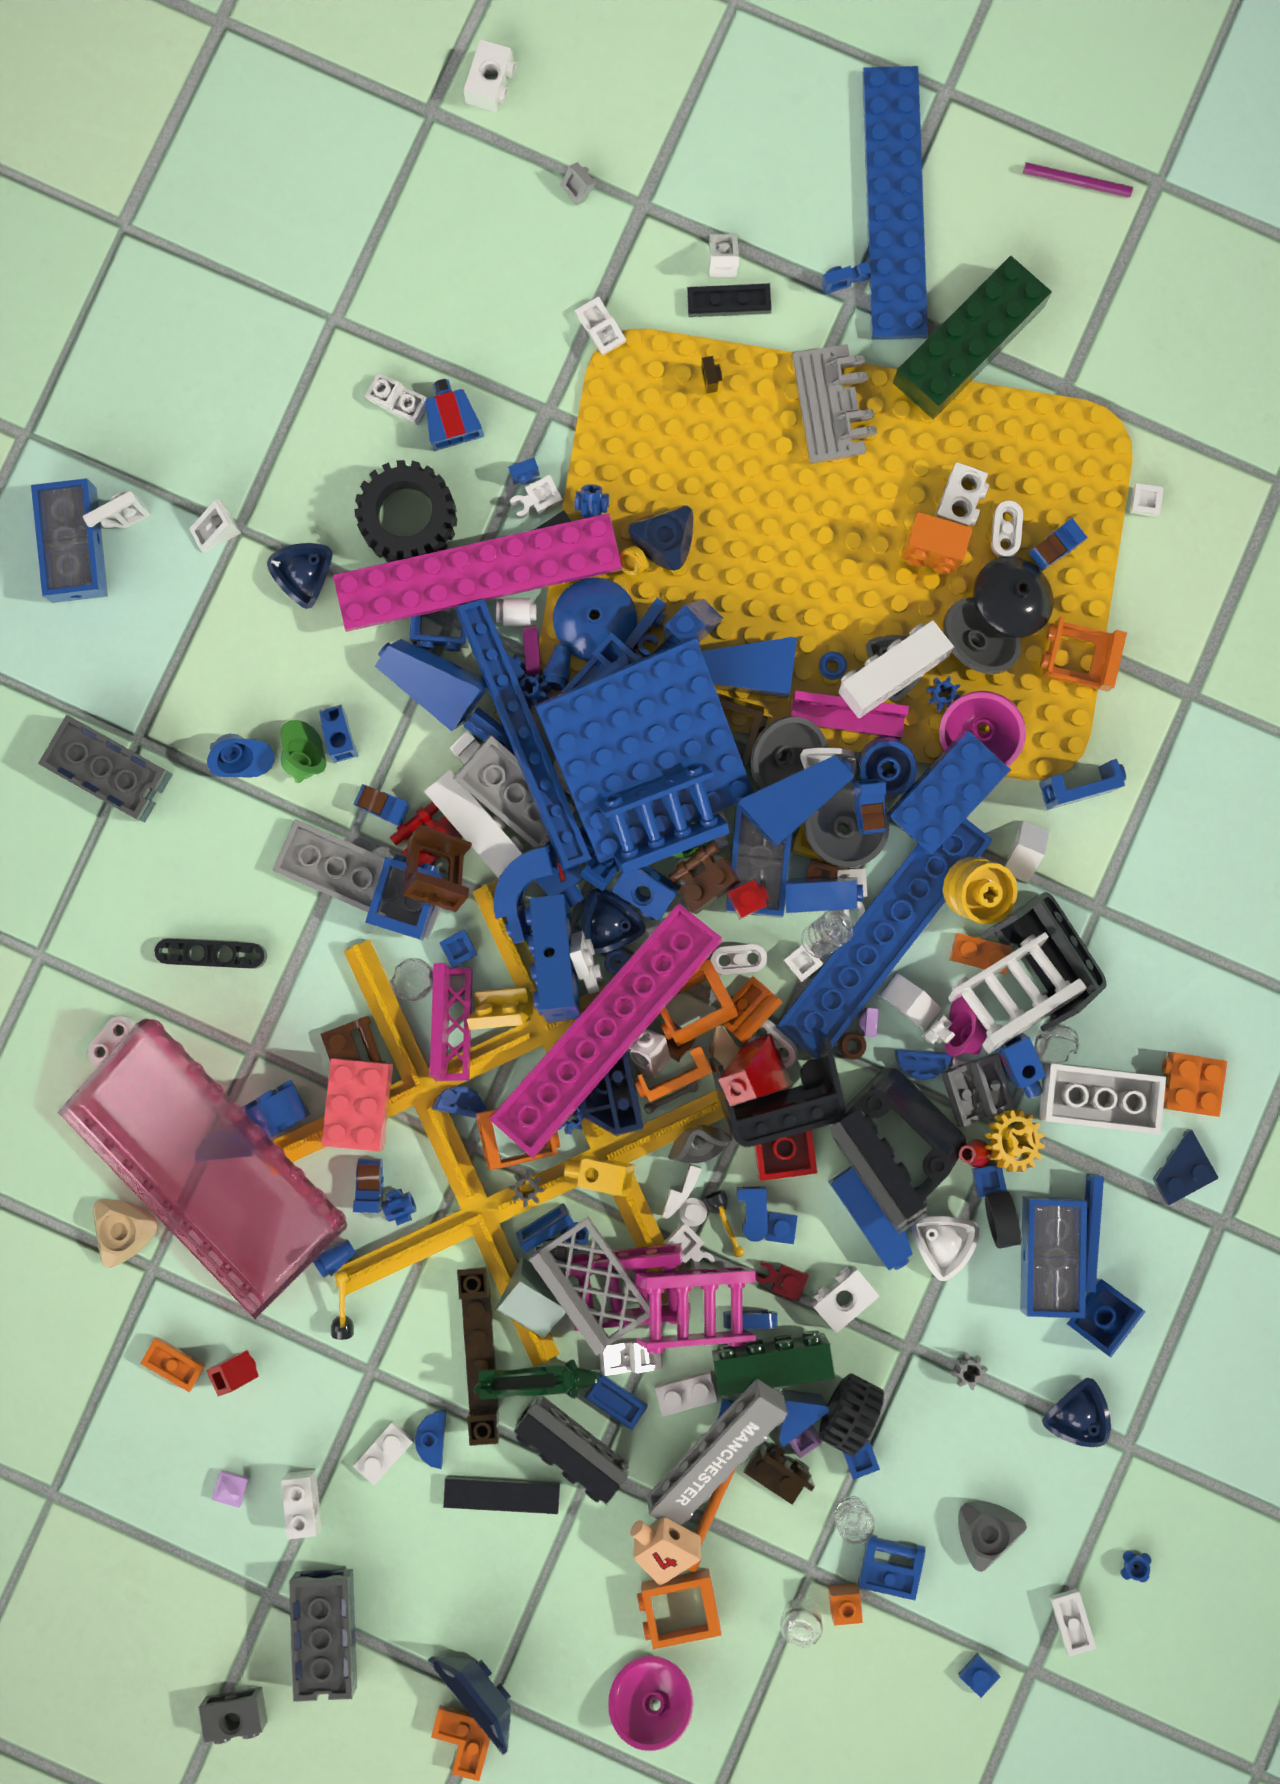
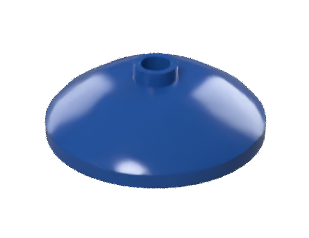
M586 578L573 583L560 595L554 608L553 625L560 644L571 649L570 654L579 659L590 661L593 657L592 652L610 632L625 643L637 626V612L632 598L620 585L604 578ZM591 612H599L600 617L597 620H592L589 617Z

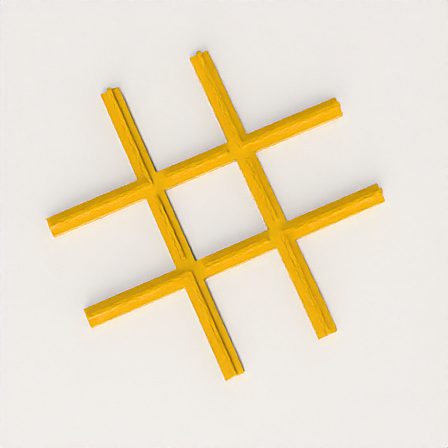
M498 880L485 884L481 888L472 891L515 986L528 987L533 1013L530 1016L531 1020L523 1025L516 1026L470 1048V1079L541 1046L548 1053L576 1021L568 1020L547 1023L543 1015H539L538 1009H535L533 992L538 991V987H536V983L532 980L531 963H535L533 954L529 951L527 941L514 944L513 939L508 936L505 926L506 921H508L507 917L495 918L494 894ZM371 940L353 945L352 948L344 951L345 956L402 1078L401 1081L391 1085L388 1118L410 1107H415L461 1209L345 1263L334 1274L335 1279L338 1272L344 1271L347 1273L348 1279L345 1282L346 1296L474 1236L497 1289L502 1296L519 1262L501 1223L576 1188L578 1179L565 1177L564 1172L567 1160L531 1176L533 1179L539 1176L542 1177L538 1185L545 1188V1192L537 1193L536 1196L539 1198V1203H535L530 1199L527 1207H524L522 1199L519 1198L516 1201H512L516 1193L515 1190H511L509 1187L490 1196L487 1195L451 1114L431 1109L434 1100L442 1091L466 1081H435L430 1076V1067L426 1062ZM606 985L600 987L599 992L590 995L587 993L579 997L581 1014ZM457 1055L448 1063L447 1074L462 1073L463 1061ZM714 1090L644 1123V1130L614 1136L584 1118L580 1124L583 1127L582 1131L590 1149L569 1158V1160L582 1162V1158L591 1156L624 1163L634 1161L674 1142L686 1129L702 1124L710 1125L725 1118L718 1100L717 1091ZM325 1116L273 1140L277 1148L276 1154L281 1157L284 1166L326 1147L322 1146ZM596 1169L593 1170V1175L595 1178L598 1177V1171ZM634 1175L630 1194L621 1197L612 1196L636 1248L664 1245L665 1239ZM526 1181L524 1185L520 1186V1190L524 1191L527 1197L529 1193L534 1191V1187H531L529 1184L530 1181ZM660 1267L649 1268L647 1270L648 1273L664 1272L663 1269H661ZM336 1279L335 1284H336V1286H337V1288H338V1287H339V1282H338L337 1279ZM666 1288L664 1293H661L663 1305L668 1303ZM513 1321L533 1367L542 1362L544 1364L549 1359L560 1354L551 1332L545 1338H542Z

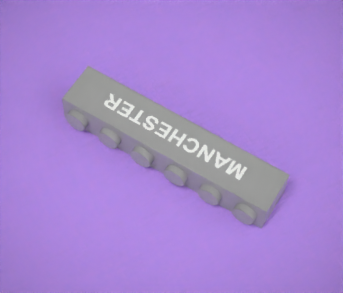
M756 1379L647 1494L649 1515L658 1520L660 1518H668L679 1525L689 1521L693 1512L702 1503L707 1502L713 1491L720 1484L727 1481L734 1469L746 1461L748 1455L757 1445L765 1441L767 1435L776 1425H780L787 1415L784 1395Z

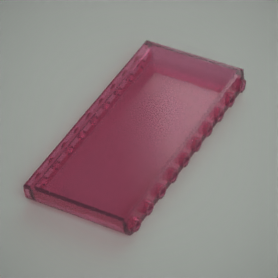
M143 1019L136 1023L57 1112L254 1319L260 1316L347 1228L344 1213L326 1198L321 1189L314 1186L305 1176L303 1170L289 1160L284 1151L265 1135L264 1130L245 1114L244 1109L225 1093L223 1087L216 1083L205 1072L203 1066L194 1061L184 1050L182 1044L175 1041L164 1029V1026L155 1019Z

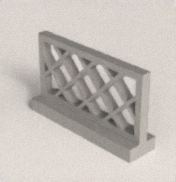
M586 1217L546 1246L532 1253L529 1259L596 1356L606 1350L608 1345L649 1318L648 1301L589 1217ZM585 1226L593 1236L591 1246L575 1243L576 1233ZM572 1236L571 1242H565L566 1239ZM596 1241L601 1248L595 1247ZM558 1245L569 1247L568 1262L555 1260L550 1250ZM574 1248L590 1251L588 1266L571 1263ZM594 1252L606 1254L610 1260L608 1270L591 1267ZM612 1265L618 1272L612 1271ZM561 1267L566 1268V1274L564 1273ZM570 1269L587 1272L584 1286L571 1283L569 1280ZM590 1272L607 1275L605 1290L588 1287ZM611 1276L622 1278L627 1284L625 1294L608 1291ZM629 1289L632 1291L634 1296L628 1295ZM578 1291L583 1292V1297H581ZM587 1293L603 1295L601 1310L588 1307L585 1303ZM607 1296L624 1299L621 1314L605 1311ZM627 1300L639 1302L645 1312L638 1317L625 1315ZM595 1315H599V1316H600L599 1321L597 1320V1318L595 1317ZM603 1317L620 1319L619 1330L609 1336L602 1327ZM624 1320L630 1321L628 1324L623 1326Z

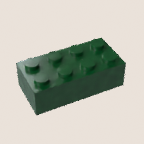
M818 1330L803 1332L802 1337L791 1338V1335L776 1336L772 1342L763 1343L762 1339H756V1341L746 1342V1346L742 1347L722 1344L717 1346V1350L712 1351L719 1396L743 1393L756 1379L771 1388L835 1379L830 1343L825 1334H819Z

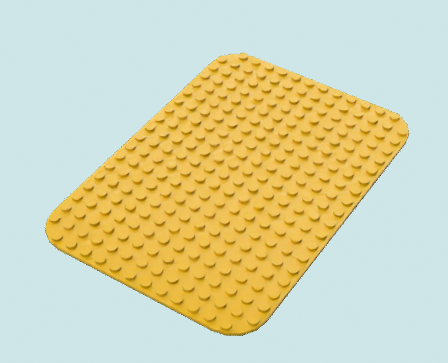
M627 329L622 331L627 342L603 356L598 349L593 353L584 378L562 511L565 510L571 521L585 519L581 516V510H574L576 492H581V488L589 484L602 487V494H609L607 513L610 515L619 555L622 550L636 546L628 531L631 523L646 516L684 505L689 506L693 511L691 547L687 559L680 569L675 571L668 570L647 558L649 567L635 576L627 575L622 570L593 576L595 578L611 580L627 591L636 608L637 625L656 598L666 603V619L659 628L654 626L647 633L656 636L658 644L655 645L647 641L643 645L650 652V655L665 641V624L686 604L705 599L723 617V620L699 643L701 651L788 637L797 638L791 690L788 698L716 689V692L764 707V716H768L765 728L777 719L790 716L795 691L841 697L838 693L842 683L841 679L852 670L857 671L864 668V663L869 659L866 651V644L869 640L889 635L909 637L910 631L917 625L923 623L925 626L932 620L944 633L943 623L949 608L961 599L973 597V586L978 573L990 561L999 558L991 549L993 514L1002 502L1014 501L1023 510L1021 545L1014 557L1025 559L1037 566L1028 553L1071 518L1074 519L1088 537L1076 549L1042 571L1050 583L1054 597L1053 611L1049 621L1035 634L1020 638L1021 651L1019 658L1011 668L1003 673L984 674L975 671L963 664L951 652L947 659L926 672L899 701L887 699L883 703L909 706L908 715L904 719L903 735L900 740L909 746L916 759V763L932 765L944 752L940 743L939 728L947 707L945 706L937 712L935 704H927L931 694L927 693L926 689L928 687L935 688L933 683L935 678H938L940 682H944L948 676L951 677L950 683L954 686L960 684V687L956 690V695L962 696L975 691L994 692L1009 699L1021 712L1026 726V739L1020 755L1008 766L1011 771L1005 777L1025 781L1046 780L1052 776L1069 771L1084 755L1091 736L1098 689L1042 676L1044 668L1040 667L1043 652L1049 649L1050 641L1046 640L1049 626L1051 623L1054 624L1060 617H1065L1064 622L1107 632L1133 463L1132 441L1123 422L1107 407L1085 399L971 381L933 420L893 384L897 369L863 364L858 367L841 369L842 375L866 372L868 380L863 383L842 386V389L855 387L859 410L872 409L874 411L875 417L868 421L850 423L851 429L875 426L877 434L869 438L851 440L852 443L864 441L866 454L856 455L847 459L810 464L792 361V354L794 352L655 329ZM713 356L714 364L720 365L722 381L718 383V392L707 394L701 370V360L703 357ZM958 462L988 473L985 483L989 484L984 500L979 499L976 509L980 510L974 526L969 525L973 530L964 561L954 574L950 573L949 575L939 574L930 566L915 567L906 563V559L901 558L910 525L917 512L935 517L951 470L955 463ZM961 481V485L965 490H974V485L970 481ZM952 507L954 515L958 517L965 516V512L961 507ZM1003 514V519L1005 521L1012 520L1009 514ZM1000 542L1003 549L1009 548L1008 542ZM579 580L548 587L539 640L540 667L542 672H544L554 647L561 645L553 625V613L557 600L570 585ZM1019 587V590L1024 593V590ZM593 611L589 617L592 620H597L600 614L597 611ZM1060 636L1054 666L1078 673H1089L1095 649L1094 644L1067 636ZM828 652H838L847 661L845 674L837 680H828L819 671V661ZM570 654V681L589 662L579 659ZM829 662L827 665L831 671L838 669L835 662ZM940 691L938 693V696L940 698H947L949 696V692ZM722 707L731 732L749 735L754 717ZM986 723L979 725L983 731L990 729ZM819 728L826 739L828 748L848 749L856 753H861L868 742L878 737L875 735Z

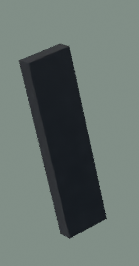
M446 1476L443 1508L558 1514L560 1483Z

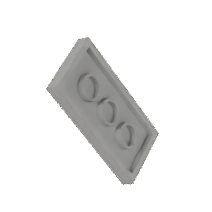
M489 735L453 779L535 849L543 847L550 839L517 758L494 737ZM568 802V804H569V806H570V809H571V811H572V813H573V812L576 810V808H574V807Z

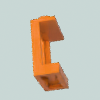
M1060 617L1054 624L1051 623L1046 640L1050 641L1049 649L1043 652L1040 667L1044 668L1042 676L1106 692L1113 689L1116 684L1127 632L1115 630L1113 633L1074 625L1064 622L1065 617ZM1060 636H1067L1094 644L1095 649L1089 673L1083 674L1054 666Z
M698 1045L689 1050L696 1065L695 1068L650 1089L642 1073L637 1074L639 1080L635 1082L641 1098L647 1097L649 1102L713 1073L701 1046Z

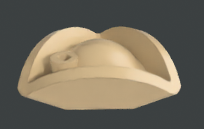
M104 1199L98 1200L93 1205L100 1257L103 1266L107 1268L115 1267L136 1255L150 1242L158 1227L155 1218L146 1210L134 1204Z

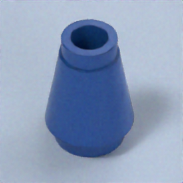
M561 645L554 647V651L542 674L544 682H547L552 689L563 690L566 684L570 682L571 649Z
M347 1239L344 1242L316 1252L317 1256L312 1258V1261L323 1278L328 1275L332 1277L357 1253Z

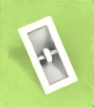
M216 499L189 528L202 553L241 534L228 508L220 499Z
M1026 821L1021 823L1004 867L1010 870L1015 879L1028 883L1045 855L1049 831Z
M898 973L895 974L879 994L923 1031L942 1009L924 990Z

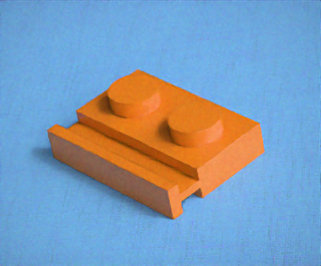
M752 976L731 998L738 1016L722 1025L745 1044L783 1002Z

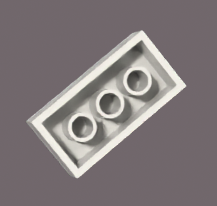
M1044 1063L1046 1076L1042 1080L1043 1092L1040 1099L1039 1120L1161 1135L1166 1077Z

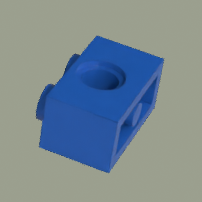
M647 865L626 874L622 872L611 891L628 905L632 904L639 908L640 913L646 918L660 921L681 886ZM639 886L649 888L651 896L642 895L639 891Z

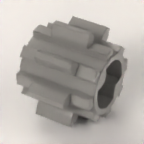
M964 1352L962 1359H953L956 1368H953L954 1370H951L950 1373L952 1376H958L956 1384L959 1387L968 1384L969 1388L974 1390L976 1383H985L982 1379V1374H985L984 1372L988 1371V1368L980 1364L981 1357L979 1355L970 1358L969 1354ZM975 1365V1370L970 1372V1376L964 1377L963 1372L967 1371V1366Z

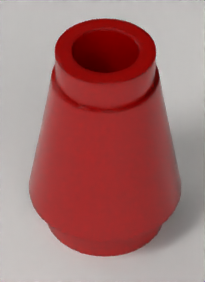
M973 1139L960 1149L959 1157L970 1166L980 1168L989 1162L991 1150L985 1148L988 1145L985 1141Z

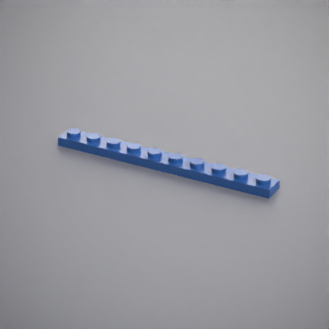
M481 599L458 606L456 609L457 615L562 870L588 862L591 857L485 600Z

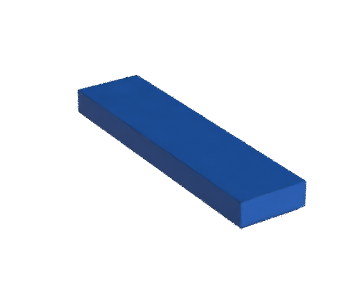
M1087 1174L1084 1198L1087 1201L1086 1292L1096 1293L1104 1177L1098 1174Z

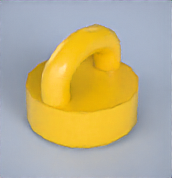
M631 546L620 552L619 557L622 571L627 575L635 576L649 567V561L639 547Z

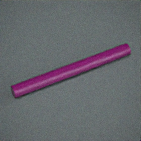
M1025 162L1022 172L1027 175L1127 198L1131 197L1133 191L1132 186Z

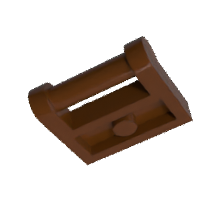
M369 1016L320 1034L330 1062L333 1058L362 1060L352 1035V1031L357 1029L359 1030L369 1060L382 1062L369 1027L371 1024Z

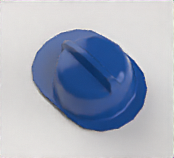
M229 733L222 735L210 744L211 751L207 758V767L211 773L218 777H259L272 768L275 756L271 746L264 741L244 739L238 734Z

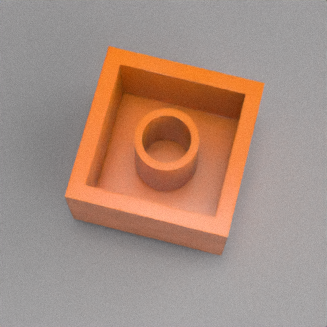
M917 512L910 525L901 558L906 559V563L915 567L926 565L933 567V570L939 574H954L964 561L973 528Z

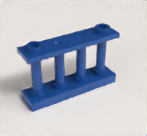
M704 763L691 764L682 772L622 795L614 794L608 796L604 802L597 804L605 818L613 817L622 845L621 852L613 855L617 866L623 874L730 833L727 822L719 814L715 815L712 813L703 781L713 778L714 775ZM693 785L702 818L700 821L688 825L685 821L677 791ZM666 796L676 828L668 834L660 835L650 801ZM639 806L649 839L647 842L636 846L633 845L623 812Z

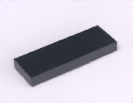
M770 283L687 287L688 318L771 314Z

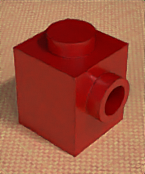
M755 879L727 893L739 920L767 906L765 900L769 899L763 884L757 885Z
M248 1350L235 1354L206 1370L218 1397L233 1392L259 1377L255 1360L250 1356Z

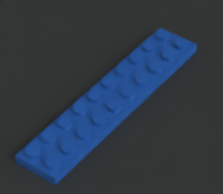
M918 66L863 67L868 258L872 271L869 274L871 340L926 339L928 336L919 69Z
M965 819L932 855L917 844L782 1017L776 1028L814 1059L819 1058L812 1030L819 1029L827 1034L833 1047L945 903L943 885L949 869L957 861L966 857H980L993 839L968 819Z

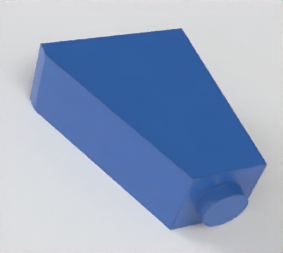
M705 599L686 604L665 624L664 639L673 644H678L695 637L698 643H700L723 620V617Z
M858 877L789 878L786 883V913L857 909L858 902H863V884H858Z

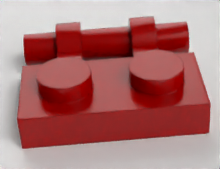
M431 802L425 808L420 807L416 811L417 814L405 825L401 823L396 828L398 831L389 838L396 846L404 839L408 842L413 835L412 832L424 822L429 828L460 839H463V836L445 816L437 823L433 820L431 816L439 808ZM407 848L402 851L405 857H407ZM420 850L418 867H421L422 863L433 865L441 856Z

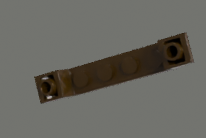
M487 1268L457 1269L459 1299L462 1300L469 1414L467 1420L469 1446L498 1444V1398L480 1400L479 1392L477 1394L473 1392L474 1386L479 1382L478 1371L496 1370L491 1291Z

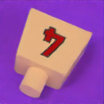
M660 1518L649 1526L643 1521L638 1520L631 1527L630 1535L634 1537V1559L660 1586L701 1561V1537L668 1518Z

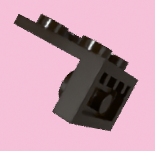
M763 1442L745 1467L744 1473L792 1505L804 1487L813 1491L815 1485L812 1474L809 1472L810 1468L805 1463L796 1458L794 1461H791L784 1456L786 1452L772 1442L770 1445H767Z

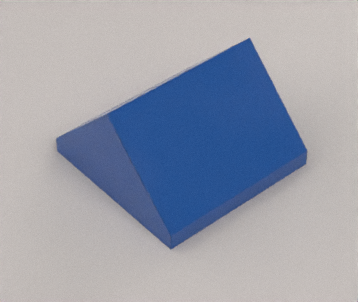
M1100 1279L1096 1284V1293L1090 1292L1086 1298L1085 1318H1071L1067 1325L1111 1358L1146 1311L1103 1279Z
M781 1389V1394L784 1395L787 1415L780 1425H776V1432L783 1447L830 1411L821 1394Z

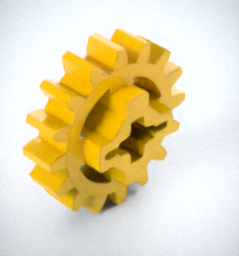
M1023 1110L1004 1111V1114L996 1115L995 1120L997 1123L988 1124L992 1133L985 1134V1137L990 1139V1144L986 1145L985 1148L992 1149L993 1151L989 1157L990 1160H998L997 1167L1006 1168V1172H1026L1027 1168H1034L1035 1162L1033 1159H1041L1042 1156L1038 1153V1150L1045 1148V1145L1040 1143L1039 1140L1045 1135L1037 1131L1041 1124L1039 1122L1032 1123L1033 1115H1024ZM1015 1122V1125H1010V1127H1007L1009 1124Z

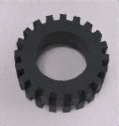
M396 460L397 467L391 468L389 462L383 464L384 472L378 474L376 470H373L369 474L372 481L367 483L364 480L360 486L363 492L362 495H356L355 502L358 509H354L359 531L369 548L371 547L379 558L383 556L387 563L437 552L438 550H446L448 548L447 540L452 541L455 535L453 527H457V517L455 514L457 510L449 487L446 486L440 474L436 476L434 470L427 465L423 469L420 462L412 461L411 466H407L404 460ZM406 488L424 493L432 503L431 518L424 529L411 536H396L381 526L380 509L384 500L391 493Z

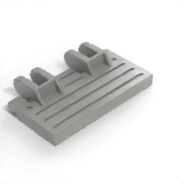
M848 344L794 352L792 354V361L809 463L815 464L847 459L856 455L866 454L864 441L852 443L851 440L875 436L877 428L875 426L851 429L850 423L868 421L875 417L874 411L872 409L859 410L855 387L842 389V386L863 383L868 380V375L866 372L842 375L841 369L863 365L865 357L863 355L850 356Z

